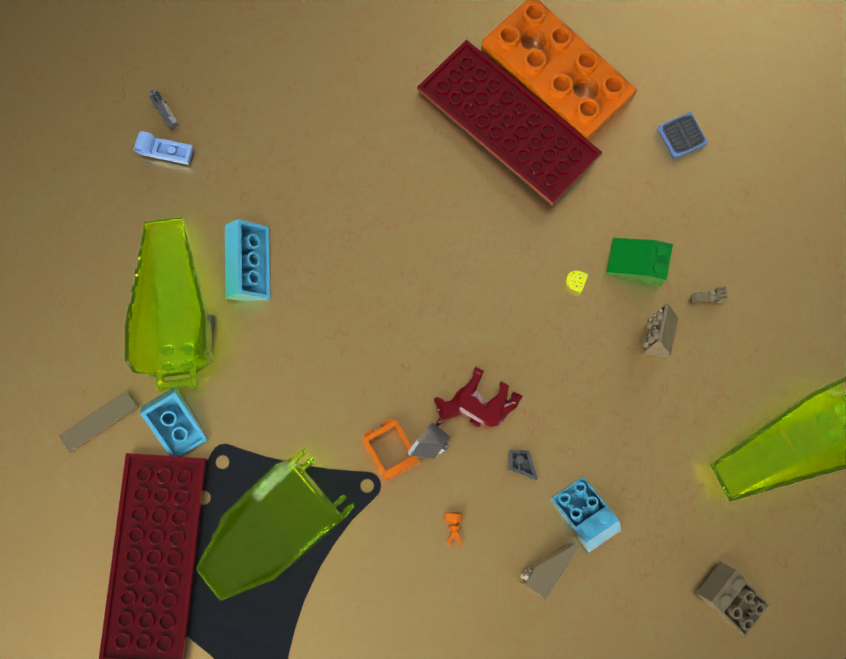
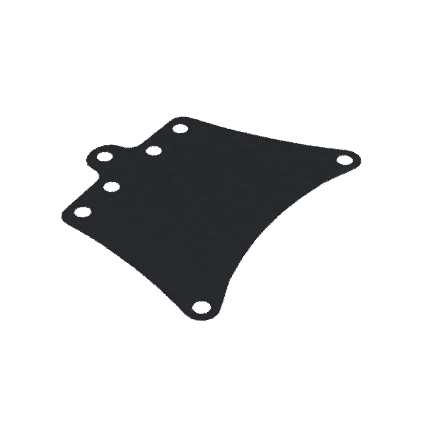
M220 444L215 447L206 462L203 491H207L211 499L209 503L201 506L187 637L214 659H288L295 627L310 587L322 563L344 530L379 494L381 482L378 476L371 472L336 470L297 464L262 456L229 444ZM221 455L229 459V465L225 469H220L216 466V459ZM365 479H370L374 483V488L369 493L363 492L360 487L361 482Z

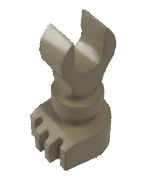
M726 287L715 288V291L711 290L708 293H693L691 295L692 302H713L714 300L716 303L726 302Z

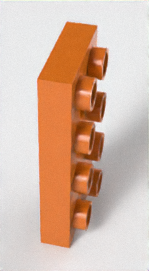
M526 0L482 40L481 51L588 141L633 99L638 90L540 0ZM527 40H534L540 43L543 49H531L528 51L523 47L522 43ZM578 87L588 88L594 94V98L580 99L575 95L574 89Z

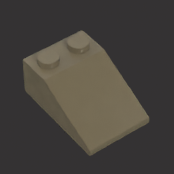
M568 544L531 565L530 568L526 567L520 576L522 578L520 583L538 596L546 599L579 546L577 544Z

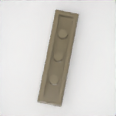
M126 391L59 435L68 451L73 452L139 407L130 393Z

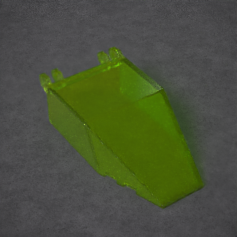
M305 448L291 458L276 464L221 517L220 524L213 533L212 540L196 567V571L220 601L276 579L306 555L354 509V506L351 504L340 514L336 507L345 501V495L332 504L306 473L305 470L315 462L314 458L308 459L301 467L297 461L308 452Z

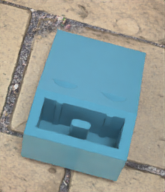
M584 477L551 498L588 552H591L621 531L619 519Z

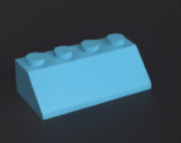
M239 219L225 225V298L239 301L270 299L268 226Z

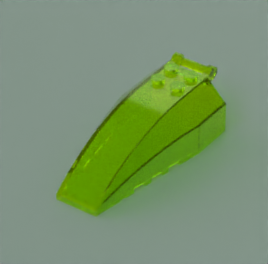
M183 217L144 222L140 242L141 248L138 252L139 260L134 273V286L131 289V303L128 305L125 321V362L133 373L156 377L158 392L177 387H198V372L213 362L212 330ZM190 374V378L164 381V377Z
M846 376L804 395L710 464L729 502L846 469V393L843 382L846 381Z

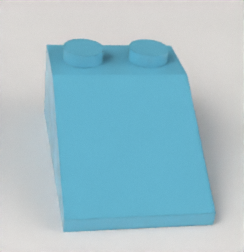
M176 386L141 407V416L170 456L180 457L207 441L201 426Z

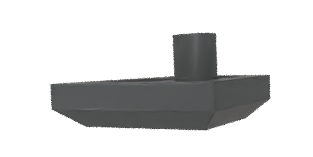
M509 450V470L537 480L538 477L530 452L526 450Z

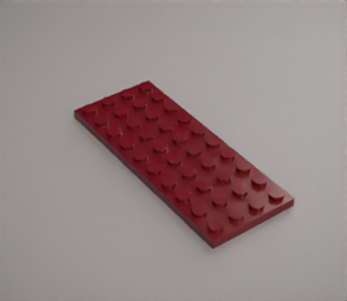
M467 39L417 87V91L551 205L602 154V151Z
M126 453L99 659H184L206 458Z

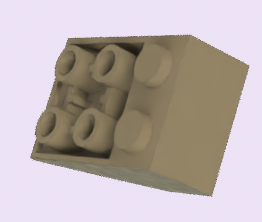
M665 304L651 318H648L646 324L648 334L644 336L642 347H645L643 353L665 359L671 355L678 317L669 304Z
M722 562L717 565L696 592L709 607L744 637L769 606L736 569Z

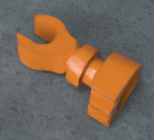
M446 512L444 513V519L450 522L448 526L449 530H451L448 537V545L451 547V540L457 538L458 546L460 547L462 540L459 536L460 525H458V522L462 521V513Z

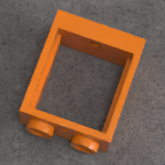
M389 419L381 424L382 428L376 431L374 429L369 430L362 439L385 481L390 480L420 462L418 457L411 456L385 471L370 445V441L395 428L409 451L412 446L396 419L394 421Z

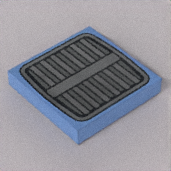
M691 112L658 126V130L674 159L708 143Z

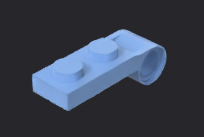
M139 131L133 150L141 155L189 165L194 148L189 144L155 138L154 135L148 132Z

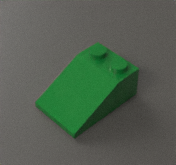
M613 238L606 274L661 286L667 280L673 244L657 240Z

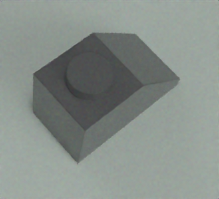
M432 422L415 441L407 454L434 459L438 453L442 455L447 450L449 445L446 443L451 437Z

